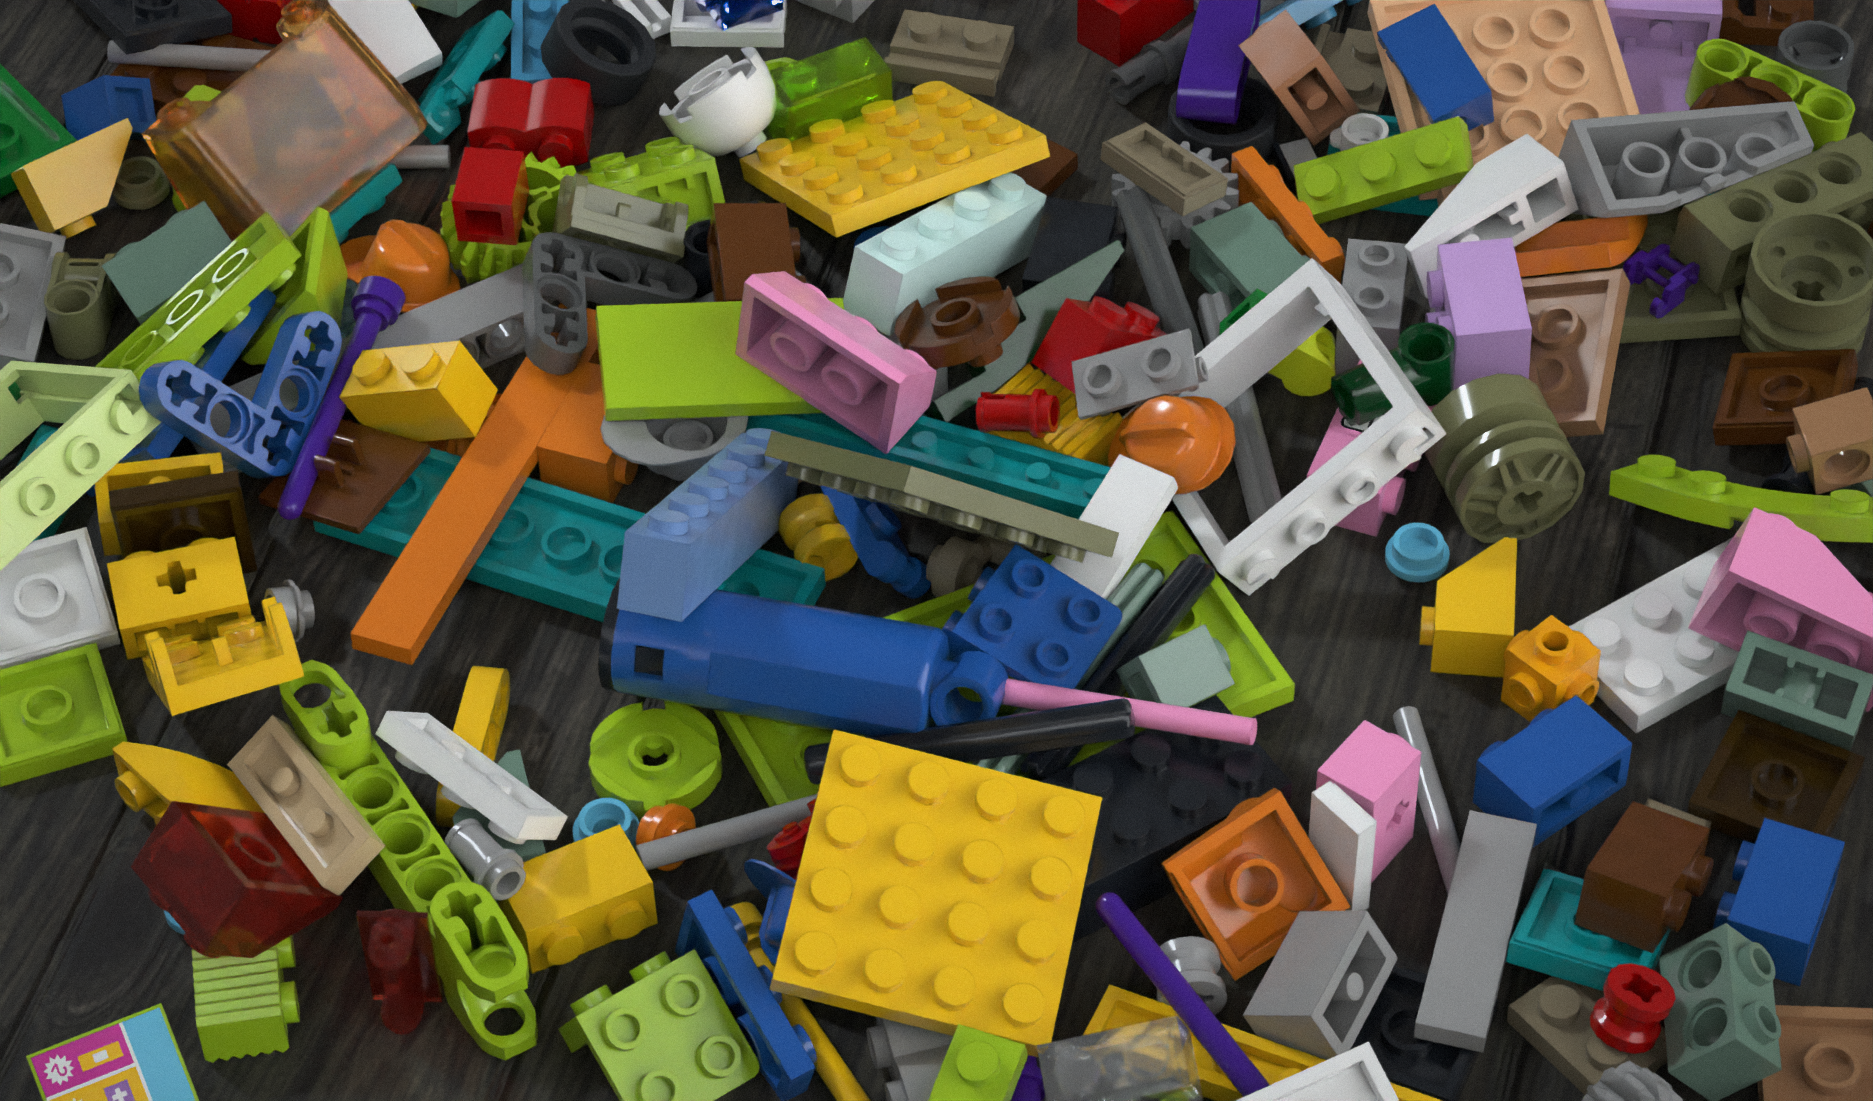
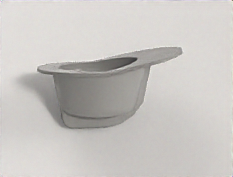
M604 416L600 431L604 443L616 455L632 463L646 465L648 469L656 474L664 475L676 481H685L741 433H745L748 416L605 421Z

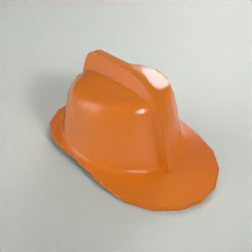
M392 219L380 225L377 235H367L351 239L340 246L348 272L347 279L359 285V282L364 277L381 276L390 279L401 287L405 294V303L401 313H406L460 290L459 278L450 268L448 246L440 234L429 227Z
M1164 395L1150 399L1143 405L1135 408L1122 420L1111 441L1108 453V467H1112L1119 454L1175 477L1178 486L1175 494H1187L1202 490L1217 480L1231 462L1236 444L1234 423L1227 410L1211 398Z

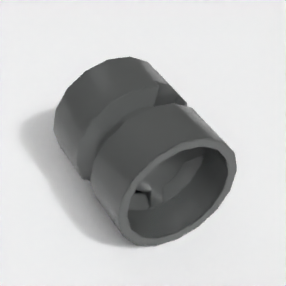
M1813 20L1797 22L1785 28L1779 36L1775 61L1847 94V81L1850 78L1854 57V42L1847 32L1836 25Z

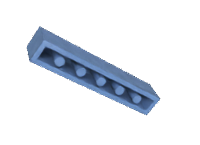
M753 428L748 429L746 433H741L625 531L617 609L682 622L779 530L780 514L790 503L796 500L798 479L785 475L788 463L764 456L771 431L775 430Z

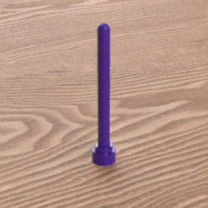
M381 276L364 277L359 282L352 298L351 307L356 323L277 504L279 515L286 520L298 518L303 511L318 476L314 465V458L316 455L326 457L333 436L347 406L339 396L352 372L354 363L359 358L362 350L372 349L378 332L385 330L388 325H393L399 317L405 303V294L401 287L390 279Z
M1111 892L1100 895L1095 904L1097 914L1240 1094L1245 1097L1269 1086L1268 1081L1117 894Z

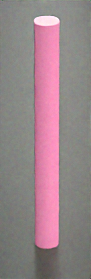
M1009 678L1005 684V697L1002 705L1041 711L1125 698L1129 700L1132 706L1136 727L1246 745H1253L1256 739V718Z

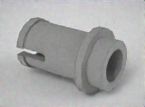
M469 818L462 820L448 832L445 837V844L453 856L474 877L473 882L482 885L495 900H506L520 890L526 877L522 858L514 850L503 849L485 831L477 819Z

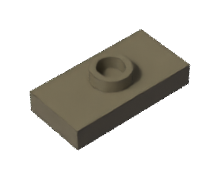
M1146 122L1102 143L1101 160L1182 217L1226 196L1227 177Z

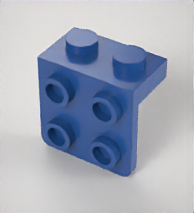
M1015 544L996 571L989 566L983 571L968 596V600L973 603L964 614L955 610L942 628V631L948 638L949 660L951 661L955 656L966 651H981L995 657L1002 663L1007 674L1015 680L1075 689L1119 627L1122 620V612L1111 602Z

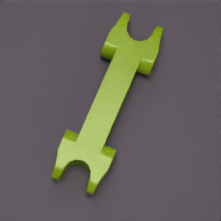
M309 660L301 664L304 677L279 684L283 708L295 729L294 732L386 845L367 866L441 977L449 1006L478 1046L494 1057L506 1061L536 1046L538 1038L536 1013L524 991L528 989L530 976L527 954L506 916L492 895L482 885L471 882L372 736L366 710L352 689L332 667L324 663ZM311 683L325 685L331 690L329 699L322 705L314 708L301 707L293 696L299 688ZM513 1008L520 1015L524 1024L514 1034L497 1036L485 1028V1020L489 1014L497 1009Z

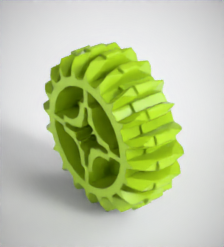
M532 151L525 158L529 196L517 246L458 241L451 202L455 185H450L448 201L442 203L440 214L442 228H440V233L448 246L453 269L461 270L467 284L485 280L523 264L533 239L541 233H552L561 179L566 175L574 176L576 173L574 165L560 168V164H558L555 156L541 163L538 162Z

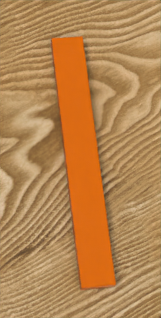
M560 302L558 308L567 309V307ZM586 308L588 341L577 367L571 373L564 375L550 374L539 369L527 356L525 357L476 437L351 631L352 648L354 650L413 665L537 464L538 454L536 446L586 361L595 364L599 363L595 321L596 310ZM551 332L550 335L556 339L559 333Z

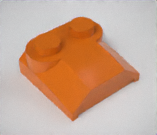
M1276 788L1271 789L1260 797L1242 801L1232 809L1225 820L1161 863L1173 888L1203 937L1213 942L1218 948L1221 963L1234 981L1276 955L1299 911H1345L1351 907L1281 791Z

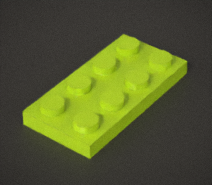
M266 211L95 367L132 370L140 382L145 370L153 364L184 360L195 365L204 354L205 349L202 346L219 330L226 333L238 326L250 312L251 307L248 304L265 288L269 291L279 288L293 275L297 267L294 262L302 256L284 228Z

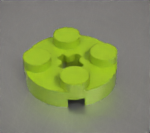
M664 701L665 709L653 708L644 710L643 702L622 707L606 717L595 729L590 742V778L597 795L600 798H614L622 801L640 821L645 813L654 806L676 803L691 810L701 804L713 792L722 778V758L714 725L705 715L691 706ZM664 753L668 755L667 762L658 766L644 765L642 759L647 754L653 758H658Z

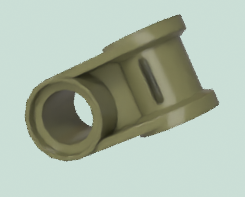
M57 252L52 262L50 282L44 295V305L54 349L62 357L73 360L87 359L97 355L106 346L115 309L120 304L122 296L102 265L113 259L117 253H107L104 259L71 258L68 252Z

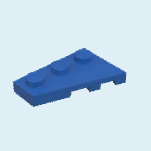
M709 890L687 901L675 952L678 957H681L694 949L696 950L728 1008H732L738 1018L735 1020L759 1061L760 1072L780 1100L788 1101L808 1090L816 1068L813 1064L817 1061L815 1048L801 1025L791 1026L779 1005L782 1002V994L769 990L773 974L765 965L757 967L745 947L748 943V937L736 911L730 906L723 909L713 890Z

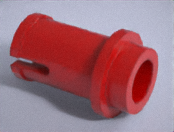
M1035 389L1032 395L981 392V397H978L976 422L980 432H1031L1033 438H1044L1046 433H1055L1058 429L1060 421L1059 400L1056 395H1048L1045 389Z

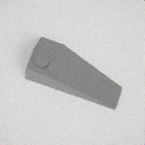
M1792 101L1571 120L1558 158L1564 162L1579 208L1573 214L1612 218L1664 213L1806 156L1812 152L1814 143L1795 102Z

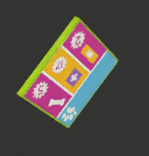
M161 1003L26 1056L43 1101H199Z

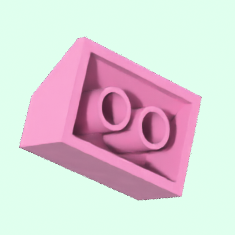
M785 271L752 274L744 282L735 352L737 356L885 454L895 446L930 407L937 371L930 367L918 353L908 349L904 350L878 333L876 328L866 319L852 316L828 300L820 289L812 284L802 283Z

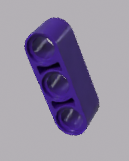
M1199 0L1178 83L1176 99L1177 118L1236 124L1251 62L1238 45L1253 35L1259 27L1261 0Z

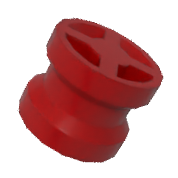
M1632 963L1619 964L1611 969L1604 983V997L1598 999L1589 1017L1590 1026L1596 1036L1610 1047L1632 1054L1645 1053L1654 1047L1661 1032L1660 1021L1668 1017L1676 999L1675 992L1668 980L1658 972L1642 965Z

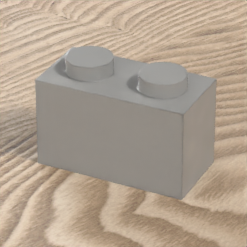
M1367 910L1299 911L1243 1016L1257 1036L1328 1060L1351 1049L1398 957Z

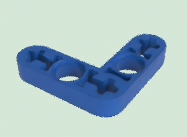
M322 311L301 313L287 318L279 329L252 401L192 363L184 360L157 363L147 368L140 379V400L145 410L154 418L209 452H221L222 460L248 476L256 479L285 476L292 471L321 404L340 354L342 345L341 331L336 321L329 314ZM311 329L308 339L304 336L305 330ZM311 342L316 345L315 351H309ZM299 360L298 365L292 363V361ZM174 378L172 389L185 399L170 401L172 391L169 387L165 386L166 379ZM285 378L290 379L298 390V405L293 411L286 409L280 400V386ZM197 397V398L194 400V402H191V401H189V400H186V399H188V398ZM217 403L222 404L230 415V429L224 437L219 436L211 425V410ZM281 424L286 426L285 429H279ZM263 439H269L267 448L270 452L274 453L273 460L267 461L269 451L262 446Z

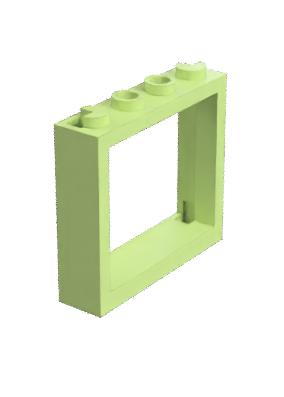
M10 361L0 370V461L44 421L64 423L0 481V571L161 423V421L145 410L139 395L140 382L132 370ZM14 382L21 389L19 393L22 397L17 401L8 390V387Z

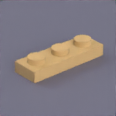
M274 715L267 720L227 764L322 887L340 896L386 846L290 725Z

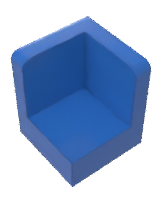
M103 75L61 95L67 131L77 141L126 118L129 119L133 127L130 140H146L159 134L149 78Z

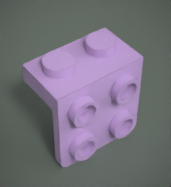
M1605 0L1639 113L1649 114L1689 110L1690 107L1685 101L1684 94L1699 45L1704 41L1719 39L1722 21V0Z

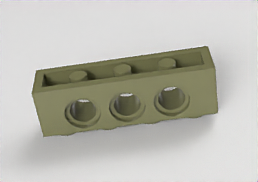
M1862 132L1838 142L1831 141L1806 156L1733 184L1706 197L1688 202L1678 215V225L1670 251L1685 265L1691 262L1699 264V279L1718 295L1745 283L1755 235L1769 220L1787 212L1819 210L1839 214L1860 225L1865 231L1868 230L1873 220V142Z

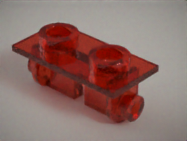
M389 909L385 911L357 910V921L373 1000H382L380 1012L382 1022L386 1028L396 1034H409L415 1030L422 1020L425 1001L442 1002L443 997L428 913L408 912L402 909Z

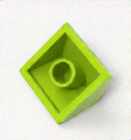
M319 206L290 236V239L302 256L294 262L297 267L293 275L279 288L271 291L277 297L276 303L242 351L241 360L250 365L267 363L280 327L292 315L322 311L329 314L336 321L340 329L348 272L329 212ZM311 329L305 330L304 336L308 339ZM312 342L309 351H315L316 345Z

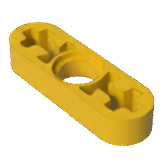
M472 666L453 732L494 762L509 706L510 676L508 670L504 668ZM438 782L436 821L440 827L453 828V816L461 806L442 794L443 784Z

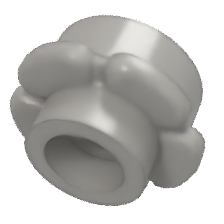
M288 579L284 580L282 587L268 588L264 599L275 596L277 603H282L294 641L298 642L303 638L305 629L312 628L314 625V604L308 590L300 591L294 581Z

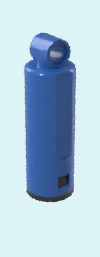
M619 578L612 590L601 630L598 673L601 687L606 691L823 730H838L862 737L889 733H917L929 727L995 718L1003 704L1005 684L1008 679V674L1002 663L992 655L981 651H966L955 656L952 661L949 660L947 635L937 627L719 589L710 594L694 611L680 622L617 609ZM957 687H967L974 690L980 696L982 702H973L966 699L960 694Z

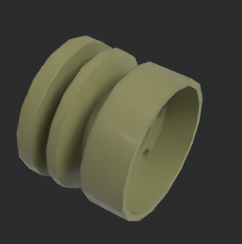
M1819 210L1791 211L1769 220L1754 237L1741 299L1740 312L1742 322L1740 336L1746 347L1751 352L1855 349L1857 354L1862 349L1873 303V239L1860 225L1839 214Z
M1499 373L1477 378L1451 391L1432 409L1431 412L1447 434L1424 453L1442 487L1445 488V493L1468 535L1483 543H1496L1504 537L1517 538V541L1527 539L1553 526L1572 509L1583 491L1585 472L1565 434L1559 428L1550 407L1536 383L1522 375Z

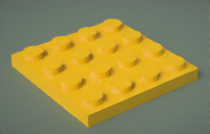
M930 81L913 88V95L896 101L879 100L866 104L861 108V114L848 119H827L817 122L809 127V133L794 139L776 138L765 141L757 146L756 153L739 158L745 181L780 203H786L788 208L837 238L1050 157L1045 134L943 81Z
M833 730L769 990L954 1036L958 1024L1025 1044L1028 1055L1046 1059L1053 1037L1102 797Z

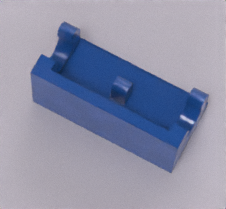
M1435 3L1377 32L1379 43L1383 49H1386V54L1391 62H1394L1427 113L1431 124L1459 116L1467 124L1468 131L1482 124L1486 126L1494 122L1491 89Z

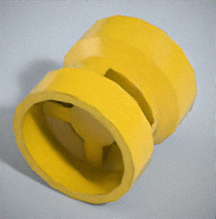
M820 493L802 496L790 503L780 514L778 531L785 544L794 551L795 560L824 568L825 581L841 577L854 566L858 555L850 542L851 538L844 525H841L837 519L834 507L827 495Z

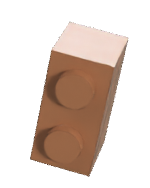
M1286 9L1271 21L1259 26L1253 35L1238 45L1313 146L1331 134L1333 130L1339 128L1348 117L1360 112V109L1321 53Z

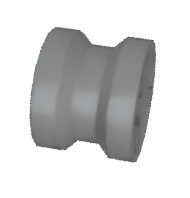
M1189 936L1179 937L1159 946L1214 1015L1219 1013L1227 1003L1225 983L1217 975L1220 970L1221 960L1216 945L1205 938ZM1157 989V1001L1170 1005Z

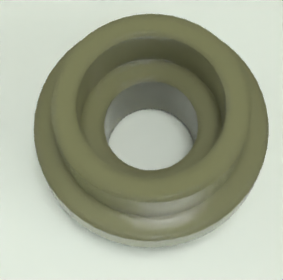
M144 156L129 158L121 163L112 191L113 199L120 206L128 209L146 210L152 208L168 196L170 192L169 176L160 167L159 163L152 158Z

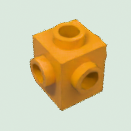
M1550 615L1531 631L1523 630L1519 632L1506 647L1503 655L1505 668L1501 701L1529 722L1543 710L1549 708L1554 710L1575 695L1587 705H1591L1599 689L1597 676L1601 650L1595 647L1583 633L1572 630L1553 615Z

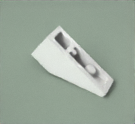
M1528 134L1477 162L1404 246L1420 293L1426 299L1428 298L1427 271L1437 270L1438 245L1512 238L1515 247L1578 210L1579 208L1564 162Z

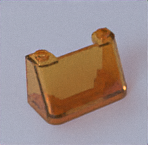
M293 0L282 9L281 14L283 17L276 25L277 31L283 40L280 44L211 101H190L186 97L176 99L161 108L157 114L159 119L141 133L185 208L192 209L205 201L232 242L266 211L273 216L290 237L317 206L327 210L329 213L332 212L415 140L427 126V120L413 96L328 0Z

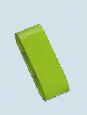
M1711 39L1699 45L1684 94L1685 101L1689 107L1693 105L1706 89L1717 83L1720 86L1725 82L1734 81V78L1750 76L1772 82L1790 95L1814 143L1812 152L1820 149L1828 142H1838L1847 137L1855 112V105L1853 100L1841 90L1729 40Z

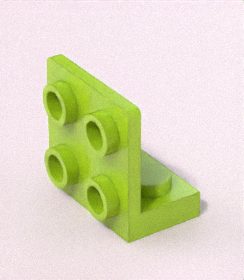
M666 137L649 142L645 145V153L625 158L623 152L598 156L590 160L591 168L577 172V174L587 176L589 184L661 204H675L676 201L687 204L688 219L686 230L696 222L711 219L714 203H725L715 157L698 148H694V145H683L678 137Z

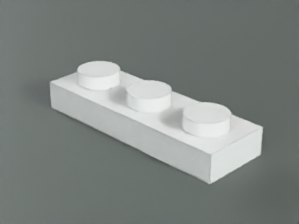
M386 711L376 735L397 750L395 754L397 761L411 770L431 775L443 784L441 792L446 798L460 806L476 809L490 819L488 827L494 834L515 844H524L526 840L557 839L568 818L567 815L430 714Z

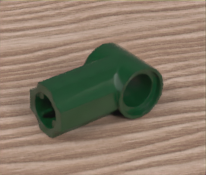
M1421 322L1405 329L1398 339V347L1389 352L1425 404L1433 406L1453 391L1455 339L1445 327L1435 323ZM1363 363L1331 377V392L1336 399L1339 412L1350 426L1355 424L1360 426L1384 415L1393 408Z

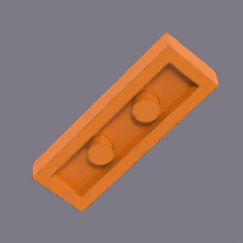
M1253 146L1232 153L1231 173L1238 174L1239 206L1252 202L1268 220H1274L1280 226L1285 238L1301 256L1305 255L1310 259L1313 258L1341 284V274L1345 268V256L1339 242L1334 237H1328L1315 222L1309 206L1304 201L1296 199L1284 184L1279 170L1274 165H1268Z

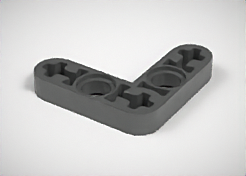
M541 233L533 239L522 265L526 355L535 366L545 372L556 375L571 373L577 367L588 341L586 300L603 305L690 303L697 292L696 280L689 271L672 262L559 233ZM553 266L559 273H551ZM599 271L613 274L622 282L610 280L599 273ZM542 297H550L552 299L558 300L563 305H565L567 309H561L556 306H553L549 304L547 301H545ZM551 332L559 333L556 339L550 335Z

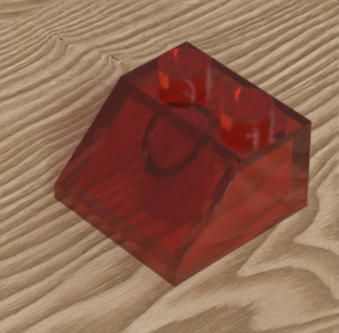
M172 801L131 865V868L150 889L148 891L150 899L157 906L169 912L185 931L184 938L188 945L198 953L210 958H219L221 955L254 958L332 912L343 899L341 895L338 896L322 887L266 813Z

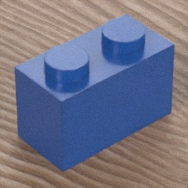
M1575 695L1554 710L1549 708L1540 712L1527 728L1507 741L1494 742L1485 749L1476 764L1473 803L1486 814L1537 824L1534 848L1626 786L1632 742Z
M1764 818L1756 843L1743 840L1732 874V880L1741 883L1737 894L1724 891L1713 929L1727 923L1750 941L1761 944L1773 960L1776 971L1775 979L1800 986L1836 885L1845 842Z

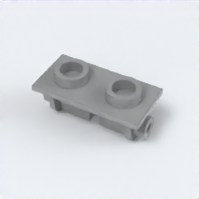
M1189 328L1072 361L1078 417L1080 420L1098 415L1102 417L1107 416L1112 411L1141 404L1164 395H1173L1187 390L1193 392L1198 390L1199 383L1208 381V370L1204 359L1201 356L1195 358L1192 334Z

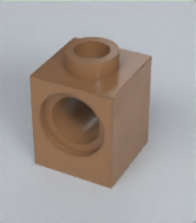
M1867 387L1792 408L1795 435L1786 437L1789 457L1796 474L1807 472L1816 495L1873 479V400Z

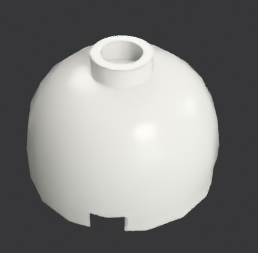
M745 47L740 49L747 59H743L733 64L728 55L714 61L674 91L680 102L672 110L668 108L665 102L660 107V117L672 134L678 137L683 145H694V148H698L711 156L718 157L734 151L738 157H743L756 150L758 145L765 142L767 137L763 130L774 118L777 107V92L775 81L755 48Z

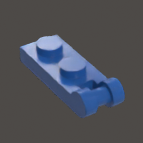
M823 485L820 486L824 495H827L832 503L834 513L840 524L844 525L851 538L850 542L865 570L879 581L891 583L896 591L908 598L915 599L924 595L931 586V582L926 578L927 564L909 555L897 534L902 526L893 511L887 505L837 492L836 489Z

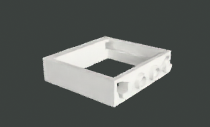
M1313 258L1195 356V358L1201 356L1204 359L1208 370V381L1199 383V388L1196 391L1190 392L1187 390L1169 395L1211 398L1225 408L1332 319L1393 406V408L1230 542L1197 491L1187 494H1175L1173 496L1174 504L1216 570L1248 596L1270 578L1274 579L1282 568L1309 546L1321 541L1332 527L1359 505L1371 500L1382 486L1410 463L1421 459V454L1447 434L1344 287ZM1144 403L1137 404L1122 418L1124 419L1125 417H1127L1135 408L1143 405Z

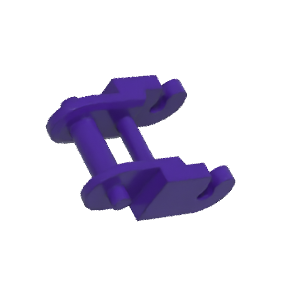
M1666 243L1651 249L1649 253L1641 249L1625 261L1623 266L1630 286L1633 283L1640 284L1649 278L1664 288L1662 300L1658 297L1654 298L1649 308V313L1657 319L1664 317L1682 303L1685 299L1686 290L1692 284L1695 285L1699 280V264L1691 262L1684 266L1669 256L1670 246ZM1663 267L1674 275L1666 279L1656 271Z

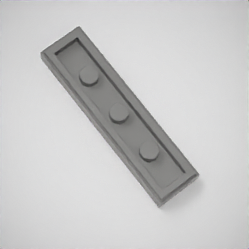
M1472 810L1469 811L1415 1022L1414 1038L1484 1052L1508 946L1535 841L1537 824Z

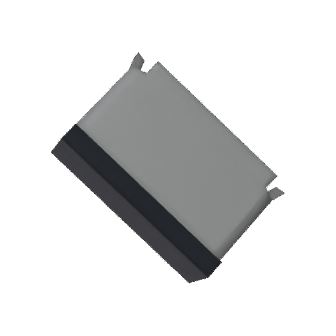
M1307 137L1281 145L1278 142L1273 144V160L1286 187L1294 194L1296 181L1293 165L1317 158Z

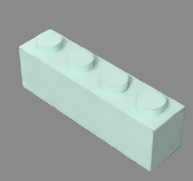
M1009 172L958 191L855 246L843 298L844 309L855 316L866 319L876 329L886 335L894 334L896 321L908 305L918 299L921 308H924L929 303L939 299L935 288L963 278L979 276L993 278L1028 258L1047 196L1027 185L1020 176Z

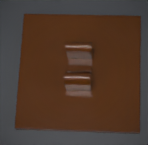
M341 419L326 457L316 455L314 458V465L318 476L300 516L360 534L431 452L429 444ZM291 472L285 476L274 478L258 496L260 504L277 509V504Z

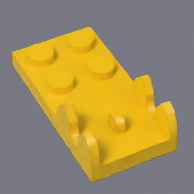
M275 596L262 600L266 621L256 622L254 615L230 619L216 626L218 635L198 641H193L191 633L176 635L166 639L159 638L157 631L144 635L149 655L141 658L148 682L172 716L304 677L284 607L281 602L277 603Z

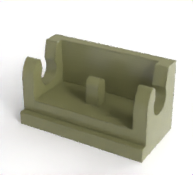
M575 173L574 176L566 175L561 179L552 233H559L675 263L684 256L685 245H683V239L685 238L688 219V205L677 201L675 204H661L589 184L587 176Z

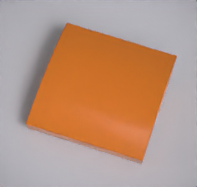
M1647 214L1612 218L1593 217L1556 222L1515 246L1520 277L1608 268L1619 265L1639 245L1648 225Z

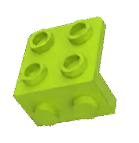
M695 949L672 962L666 951L654 956L629 971L635 983L612 995L606 984L570 1005L576 1017L558 1029L571 1053L586 1045L589 1046L619 1101H714L754 1078L759 1071V1061Z

